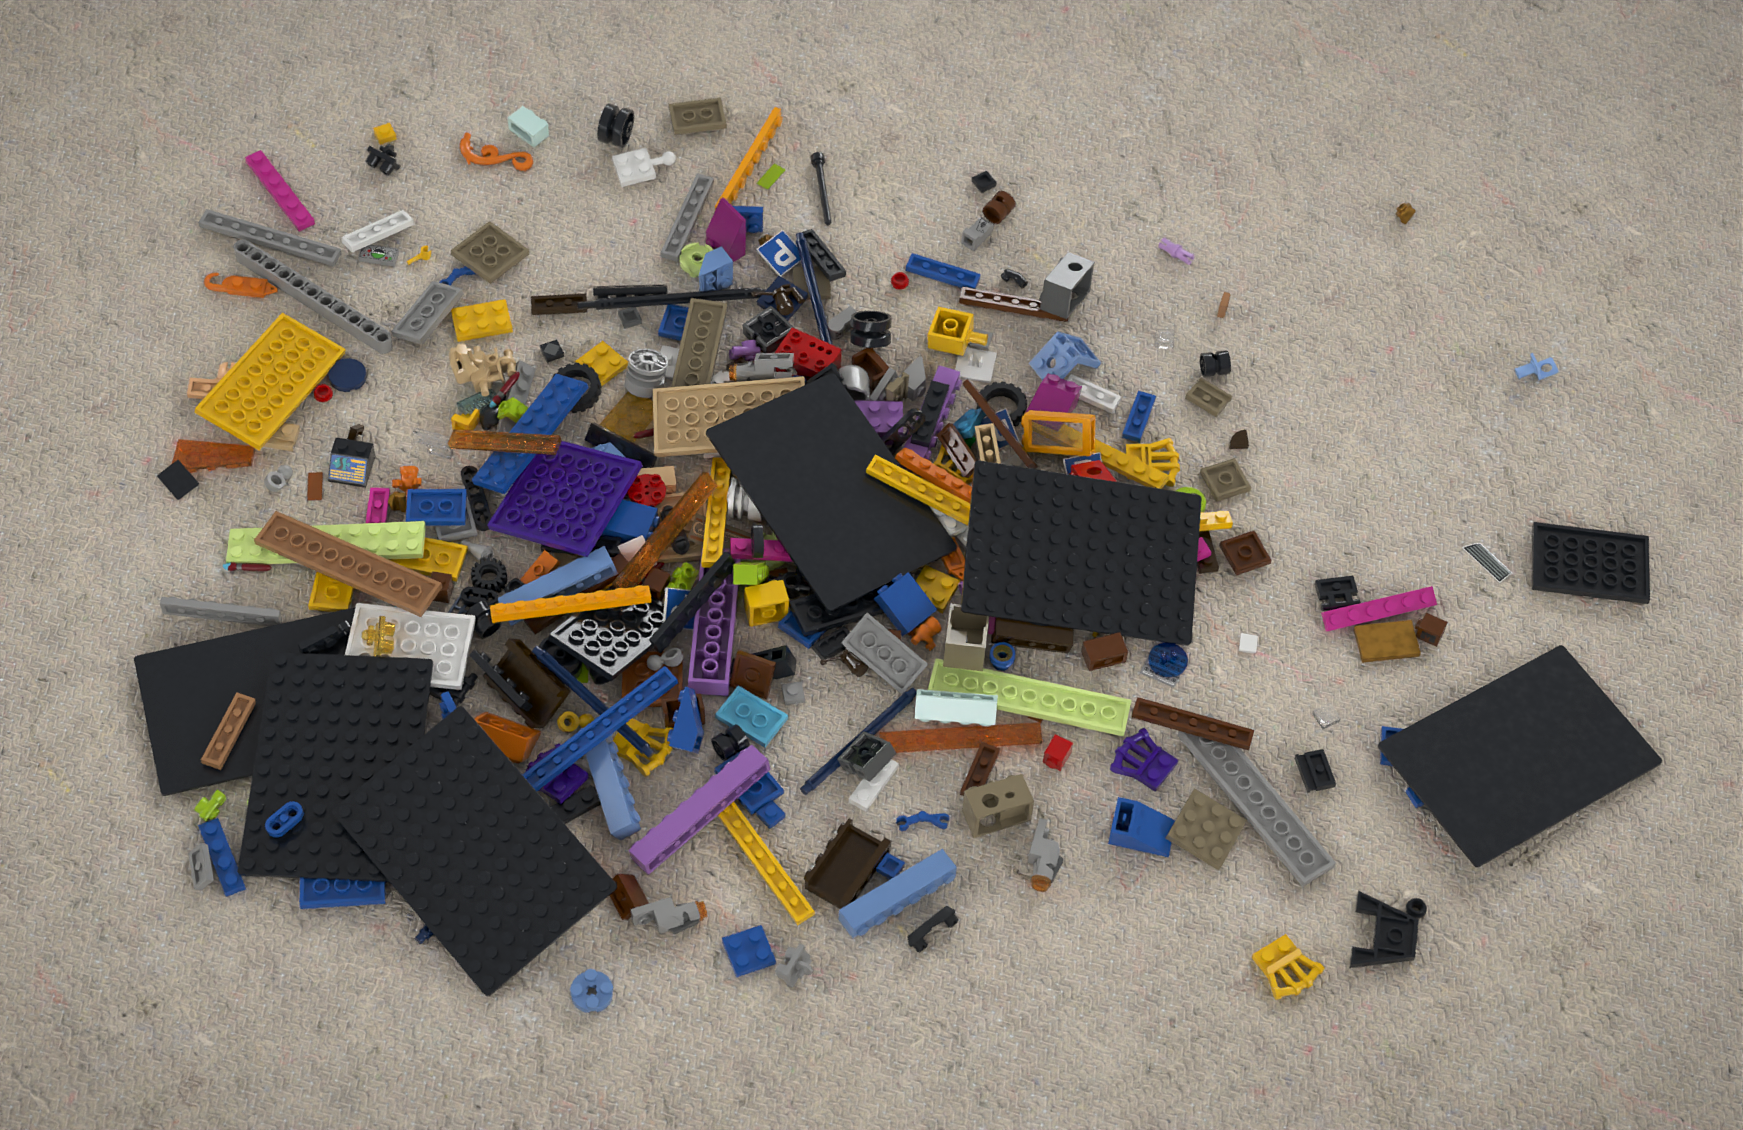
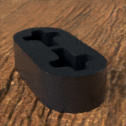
M752 524L751 526L752 558H763L764 555L762 525Z
M468 586L461 591L462 603L468 607H472L481 601H485L489 607L499 602L497 599L498 595L493 590Z

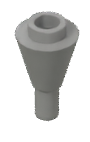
M465 539L461 541L460 544L466 545L470 553L479 561L483 559L485 562L487 561L486 558H490V561L493 559L494 553L491 546L471 543Z

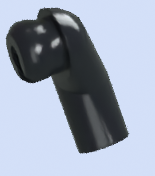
M1011 269L1003 270L1001 278L1004 281L1008 282L1012 278L1021 288L1027 286L1028 281L1019 272Z

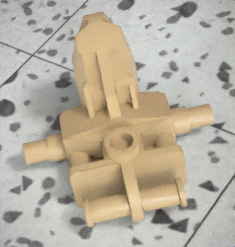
M458 344L455 348L452 347L449 352L450 365L457 383L462 384L472 381L475 392H481L482 396L489 395V389L492 388L494 381L501 380L502 384H505L504 373L508 372V376L511 377L517 372L515 370L516 361L513 358V351L511 349H505L503 357H500L497 347L494 348L495 353L485 355L480 346H474L473 354L471 348H467L466 344Z

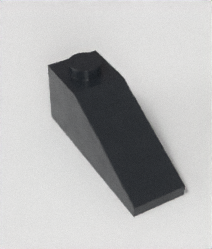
M787 645L752 653V655L776 662L773 679L795 675L797 660ZM735 658L732 659L731 674L733 671Z

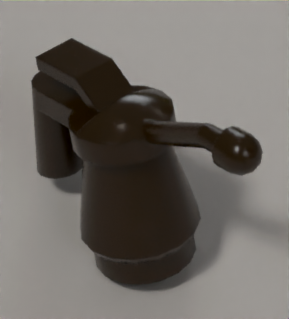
M790 284L781 285L780 288L773 292L753 291L751 293L752 297L757 295L772 296L775 300L777 311L783 316L789 315L794 310L793 302L788 296L792 295L799 304L805 302V299L795 287L790 288Z
M848 648L845 649L841 656L820 661L821 665H825L828 661L840 660L857 677L864 675L869 668Z

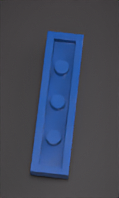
M914 253L911 254L906 265V271L960 288L963 286L976 289L981 278L979 273Z
M216 818L198 825L205 844H208L210 858L225 896L227 897L246 890L243 879L238 874L237 864L219 819Z

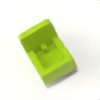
M512 397L501 402L498 407L497 418L501 420L508 417L517 423L528 407Z

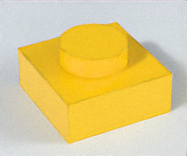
M390 122L373 128L380 145L397 140L396 133Z

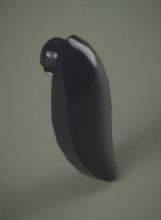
M506 395L497 406L490 408L489 403L484 407L480 415L482 429L490 430L492 426L499 423L500 419L497 418L498 407L501 402L506 400Z

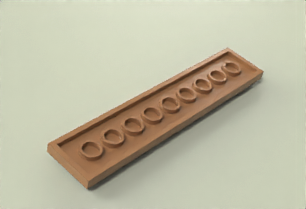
M278 511L274 512L254 539L255 544L419 617L423 616L442 589V584L434 579Z

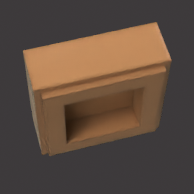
M1223 293L1217 317H1225L1230 301V293Z

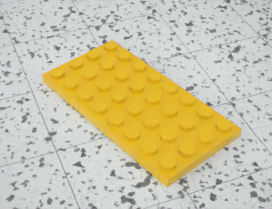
M282 312L196 406L194 413L260 451L328 374L336 361L343 357L346 349Z

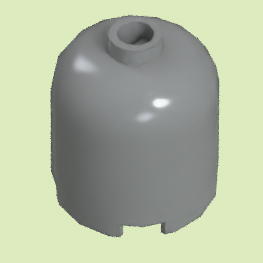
M846 365L840 368L839 371L844 378L841 383L852 399L856 401H869V377L867 372L857 365Z

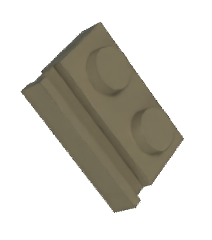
M902 372L901 378L897 377L887 385L885 401H903V398L907 399L909 375Z
M1201 377L1198 383L1196 382L1186 394L1185 399L1217 417L1227 406L1228 402L1232 400V395Z

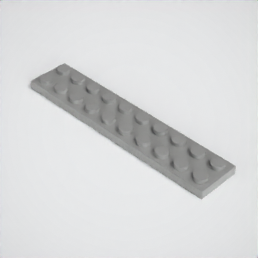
M1211 713L1206 715L1207 717L1214 718ZM1178 732V737L1302 887L1335 867L1336 862L1240 748L1185 732Z

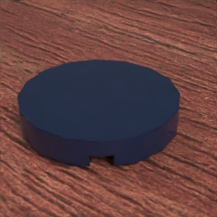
M352 358L336 361L328 372L332 387L342 392L359 389L364 385L367 378L364 365Z

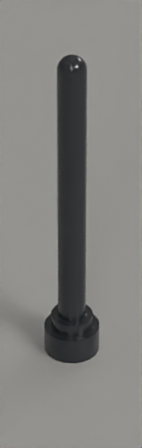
M815 152L810 156L811 164L816 168L824 222L826 225H830L832 221L823 172L825 156L821 152Z

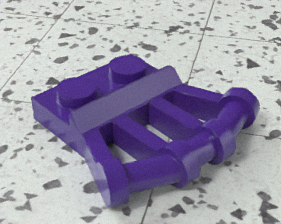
M1141 728L1135 735L1126 737L1123 745L1115 750L1116 755L1110 770L1113 773L1135 778L1156 792L1177 766L1179 760L1162 750V747L1157 746L1150 738L1148 731L1145 728ZM1140 740H1143L1152 753L1148 752L1136 743ZM1130 749L1131 751L1135 752L1136 754L1144 758L1145 761L1142 763L1132 755L1128 754L1127 751ZM1122 760L1126 761L1138 770L1122 766Z
M560 743L556 744L553 749L539 753L537 759L527 765L526 772L561 746ZM573 763L538 791L545 793L559 804H562L589 778L588 772Z

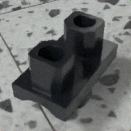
M387 144L385 147L381 145L379 150L371 146L367 148L369 155L365 162L372 168H376L380 161L382 165L379 170L388 176L394 169L397 171L400 169L401 166L394 159L397 153L394 152L393 145Z

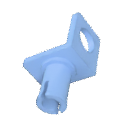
M1533 353L1530 354V363L1515 368L1518 379L1534 373L1538 380L1558 373V368L1552 357L1537 362ZM1549 364L1552 366V369L1549 372H1544L1541 370V367Z

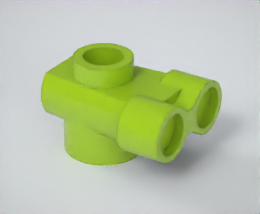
M216 790L210 800L203 797L196 805L194 811L199 813V818L205 822L209 819L213 820L220 812L218 808L226 801V795Z

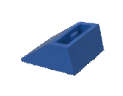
M685 686V689L681 690L678 702H681L679 710H675L673 716L675 725L673 730L670 729L667 741L670 742L669 746L699 754L704 736L695 690Z
M1118 797L1108 844L1169 857L1172 842L1167 840L1166 836L1175 820L1139 801Z

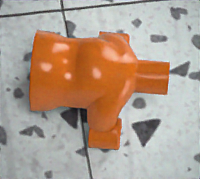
M416 466L400 467L401 480H392V487L404 491L406 500L408 489H418L422 483V478H417L419 469Z
M929 616L924 623L908 633L909 636H912V644L917 645L921 640L926 641L925 648L931 651L936 647L932 637L941 632V625L936 618Z

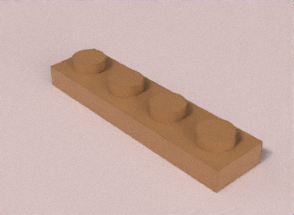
M236 692L201 758L202 764L222 769L256 704L255 698Z

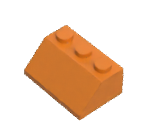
M484 712L474 718L505 756L514 763H521L529 758L541 734L540 730L489 712Z

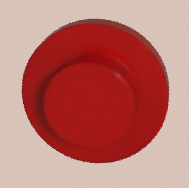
M897 272L891 278V285L895 289H905L909 285V279L905 273Z
M320 384L314 390V398L318 402H327L332 398L333 391L328 385Z

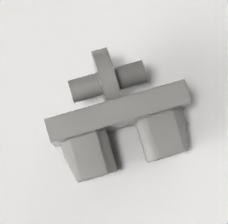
M799 944L797 948L788 947L785 952V958L789 961L788 964L780 963L775 969L777 976L785 980L789 987L793 988L798 978H802L804 974L811 975L813 972V968L810 966L812 960L805 951V945Z

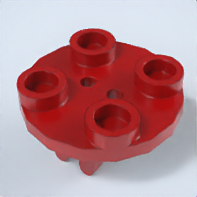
M642 474L635 478L627 493L632 502L655 507L666 497V486L660 475Z

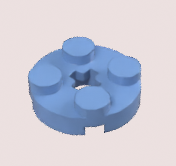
M594 969L586 970L579 974L571 984L570 994L572 1002L576 1008L586 1013L604 1010L610 1005L613 998L611 980L602 972ZM595 988L597 994L587 995L588 989Z

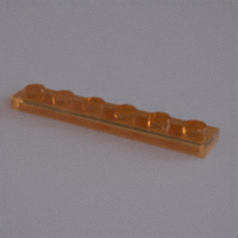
M454 429L448 441V446L450 449L556 455L562 440L560 435Z

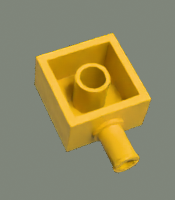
M938 306L927 334L928 348L964 356L967 345L970 342L986 346L988 334L973 332L974 314Z

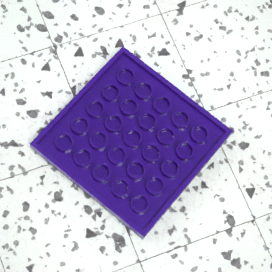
M549 438L515 480L487 526L492 531L588 557L643 467L641 461Z

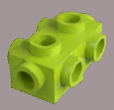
M683 563L681 567H677L672 573V582L668 584L667 588L691 590L699 571L691 564Z

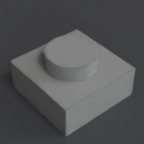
M975 328L974 332L988 334V341L986 346L970 342V347L988 351L993 333Z
M801 681L781 685L785 705L805 702Z

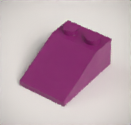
M723 197L720 199L706 230L705 242L713 250L722 246L732 261L735 262L746 255V219Z
M1048 373L1038 387L1026 412L1035 410L1072 413L1078 404L1082 386ZM1032 420L1057 431L1065 423Z

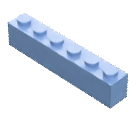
M604 546L591 552L588 557L577 558L575 561L559 567L528 584H524L520 588L506 593L497 599L499 603L506 604L520 600L530 601L538 598H553L559 595H575L617 575L618 572ZM523 619L511 620L508 622L510 626H512L516 623L523 621Z
M612 733L586 753V757L610 834L618 840H622L641 830L639 824L641 819L634 808L635 800L631 793H629V782L623 774L624 766L618 758L617 753L619 750L615 742H613Z
M941 849L840 909L838 920L852 938L858 935L862 936L868 932L869 928L874 925H881L889 916L899 914L909 904H916L924 895L934 893L944 883H951L956 877L957 867L946 852Z

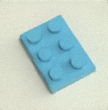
M737 686L716 712L715 718L729 727L737 724L749 739L766 748L788 720V715L742 687Z

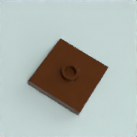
M1255 530L1219 543L1236 576L1271 564L1272 560Z
M738 650L729 687L736 689L737 686H740L755 696L767 699L776 662Z

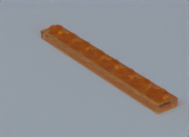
M702 472L612 582L616 589L636 587L718 485L708 472Z
M1040 722L991 725L989 727L972 726L879 733V738L890 742L896 753L979 748L981 742L995 747L1042 744Z

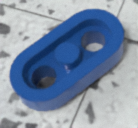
M293 801L282 806L267 819L265 823L267 833L271 837L283 836L302 820L304 815L302 806ZM291 813H297V814H296L295 816H293V817L290 816ZM276 826H280L278 830H274Z

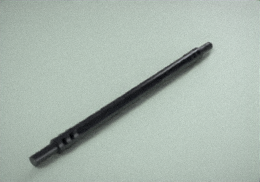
M756 287L595 299V301L577 302V308L604 310L690 303L691 298L709 301L760 298L761 295L752 297L751 293L753 291L765 292L767 289Z

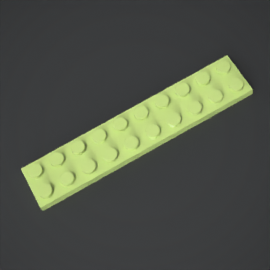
M424 521L312 526L385 559L423 558L426 528ZM262 528L230 529L226 563H297L256 545L254 539Z
M937 658L935 659L928 690L998 695L997 710L1123 737L1131 705L1130 699L983 668V671L943 667V660Z

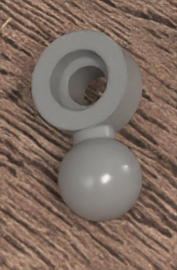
M284 464L278 468L277 472H270L264 479L266 488L272 492L280 491L285 485V480L291 478L293 474L292 468Z
M671 648L665 651L661 657L651 655L647 659V666L653 671L659 670L663 664L676 667L683 660V654L679 648Z

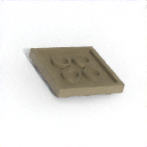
M489 221L451 249V255L491 284L527 257L529 249Z
M1194 788L1168 832L1166 839L1219 871L1247 820Z

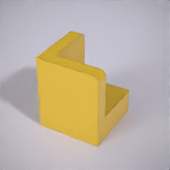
M475 408L472 414H465L463 412L461 416L455 413L451 418L452 430L469 437L480 422L479 410Z

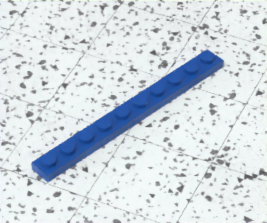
M664 666L523 774L524 778L538 791L678 684V680Z

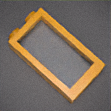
M1029 410L1022 417L1021 425L1024 427V434L1022 435L1021 443L1026 452L1091 456L1095 452V415Z

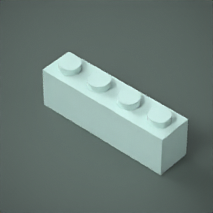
M917 689L915 719L923 722L939 720L941 723L959 722L962 725L976 723L989 727L996 724L998 695Z

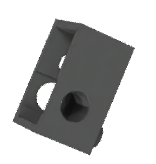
M1069 252L1064 258H1060L1057 266L1044 279L1043 291L1039 298V301H1041L1040 309L1067 319L1090 292L1095 262ZM1072 292L1078 295L1076 299H1071Z

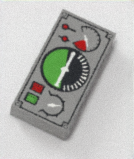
M370 244L361 248L358 260L359 262L395 267L399 249Z

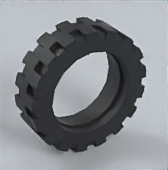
M574 363V365L567 364L565 365L566 367L559 368L557 374L570 378L584 377L591 383L588 392L579 399L571 409V412H584L587 408H592L593 404L598 402L599 395L602 392V386L595 370L592 367L589 368L584 363L583 365L580 363Z
M1004 381L986 385L980 393L987 402L994 397L1004 396L1016 403L1017 409L1009 414L1013 426L1017 427L1027 410L1026 395L1021 392L1022 389L1015 387V384L1012 383L1006 384Z

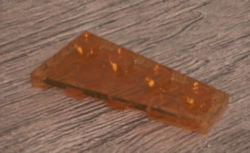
M178 439L172 464L179 460L190 473L196 472L199 469L216 470L218 467H226V469L252 466L255 448L248 445Z

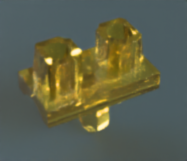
M379 616V622L376 623L375 630L373 625H369L368 630L362 631L361 636L362 639L367 641L369 646L373 645L374 641L373 656L380 657L381 653L392 654L394 649V641L385 640L384 636H394L395 624L385 622V616Z

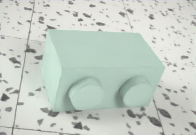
M524 106L508 117L509 130L532 147H536L549 136L548 123Z

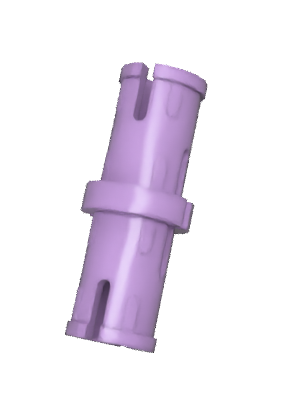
M1167 238L1161 240L1166 245L1161 242L1159 243L1158 247L1165 250L1173 258H1178L1187 265L1192 263L1188 258L1194 260V254L1182 249L1181 245H1176L1167 240Z

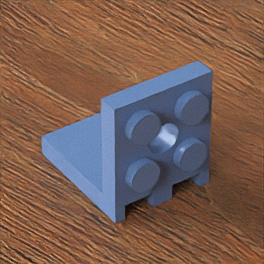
M1059 331L1029 362L1030 366L1042 380L1048 373L1064 379L1077 363L1093 368H1098L1101 365L1099 359L1080 337ZM1055 358L1056 365L1051 368V360Z

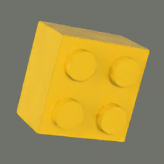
M772 580L768 583L745 587L744 609L749 627L781 621L788 614L789 598L783 580Z

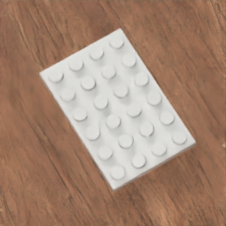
M357 603L345 655L432 659L431 687L462 690L476 617L473 615L427 610L422 617H419L399 607Z

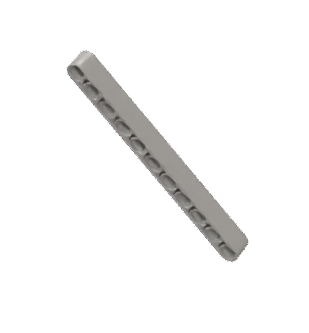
M238 240L234 244L236 259L240 264L263 279H267L268 282L375 351L386 354L392 350V339L388 330L249 241Z

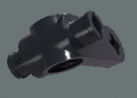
M796 568V572L779 573L778 577L769 575L767 583L772 580L784 581L789 599L799 597L800 593L810 595L811 587L807 582H804V577L798 568Z

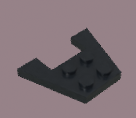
M1358 890L1355 912L1376 916L1373 949L1352 946L1349 968L1413 961L1416 956L1419 919Z

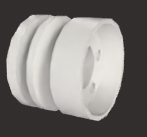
M733 477L727 493L728 518H734L735 510H738L737 517L741 519L743 512L747 511L748 520L761 522V514L742 486L738 487V481Z

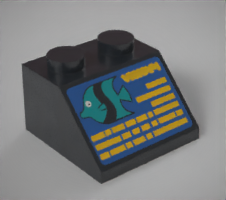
M336 437L330 454L328 482L366 488L376 457L374 444Z

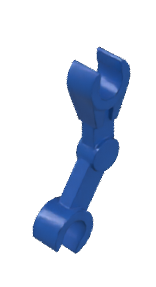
M466 266L460 269L455 268L447 279H442L439 283L451 286L460 276L475 275L476 273Z
M920 811L918 814L909 817L904 815L897 817L896 824L899 822L906 823L899 826V831H905L909 828V825L925 821L941 829H946L948 823H942L940 820L949 821L950 816L945 813L928 814L925 811Z

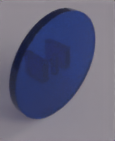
M1160 643L1151 649L1148 662L1156 674L1163 677H1176L1186 670L1188 657L1180 646L1171 643Z

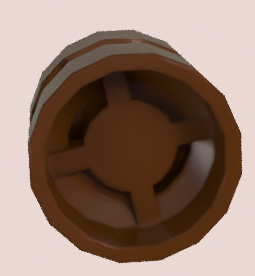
M998 191L983 207V214L989 222L996 225L1000 224L1016 207V202L1008 192Z

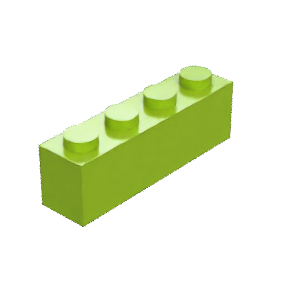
M741 561L734 564L733 584L758 585L769 577V566H766V561Z

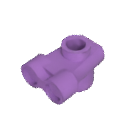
M755 340L742 341V347L732 346V349L729 350L730 359L742 357L745 358V361H754L756 353H760V347H757Z

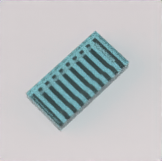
M488 389V396H482L481 392L456 404L458 409L466 415L473 412L475 408L479 409L490 404L493 396L497 393L492 389Z

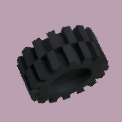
M486 558L487 561L485 562L481 559L480 564L476 562L474 564L475 567L471 569L472 585L500 593L501 588L504 589L506 587L505 584H507L505 565H502L500 560L497 562L496 558H493L492 561H490V558ZM486 573L497 575L495 579L490 581L482 579V576Z

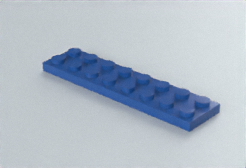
M555 374L472 478L473 484L505 494L589 388L587 382Z

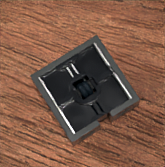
M770 306L743 324V334L749 340H755L757 347H760L762 353H772L777 350L793 326Z
M864 731L837 760L843 770L854 775L857 773L860 778L870 782L897 753L890 742Z

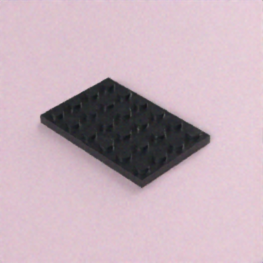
M1533 522L1532 590L1649 604V536Z
M621 578L605 591L636 586L625 578ZM651 596L652 603L577 612L549 634L548 640L608 680L613 681L653 648L649 639L663 624L664 604Z

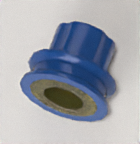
M1005 642L994 644L989 655L993 667L1001 671L1007 670L1014 663L1016 656L1013 646Z

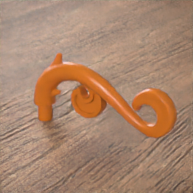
M464 133V137L460 140V152L468 165L471 162L479 165H493L513 159V166L519 171L529 170L533 165V157L528 152H513L498 156L497 147L485 145L481 149L483 156L481 157L471 151L474 148L470 146V133ZM516 157H522L526 161L519 163L516 161Z

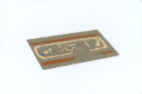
M696 513L688 536L689 541L703 545L705 516ZM726 524L723 548L730 549V538L751 539V533Z

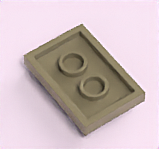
M721 97L668 104L674 135L727 129Z

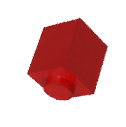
M1055 734L1044 752L1043 763L1051 769L1061 771L1072 752L1073 742Z

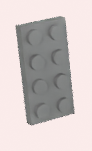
M432 281L391 331L393 337L423 345L464 295L463 290Z
M868 613L862 617L841 642L901 694L909 688L928 665V663Z

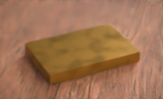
M1412 620L1354 626L1353 631L1362 663L1420 657L1421 651Z

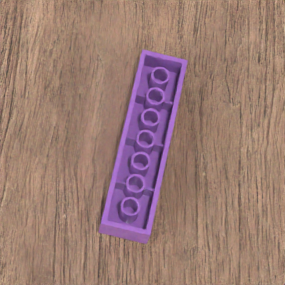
M723 548V553L727 552L730 554V549ZM733 559L735 564L741 562V559ZM701 564L699 581L710 569L701 567ZM733 572L725 578L720 587L713 592L708 601L695 614L688 687L694 689L695 694L729 695L739 584H733Z

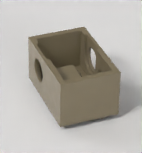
M950 603L943 667L983 671L989 616L963 613L961 611V604Z
M1023 774L1009 775L1005 779L993 780L986 785L973 786L964 791L962 812L973 838L1031 821L1034 799ZM993 815L996 822L990 827L983 826L980 823V819L986 818V816Z

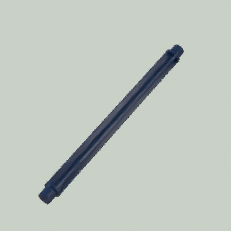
M799 232L796 234V244L820 338L822 341L833 345L807 240L804 238V234Z
M538 645L534 647L532 653L537 656V659L584 702L590 705L595 712L601 715L609 709L545 649L542 650ZM627 724L616 730L641 754L644 753L648 758H651L655 753L650 744Z
M911 688L909 691H905L891 706L885 709L806 780L805 784L800 788L801 792L807 795L810 791H814L829 775L841 766L837 759L864 731L872 735L879 732L914 700L913 698L917 694L916 689Z

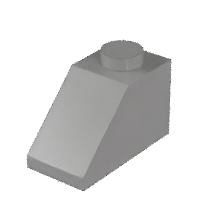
M921 356L904 371L909 375L907 398L913 402L926 391V377Z

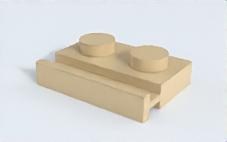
M283 423L263 447L293 452V447L300 432V425Z

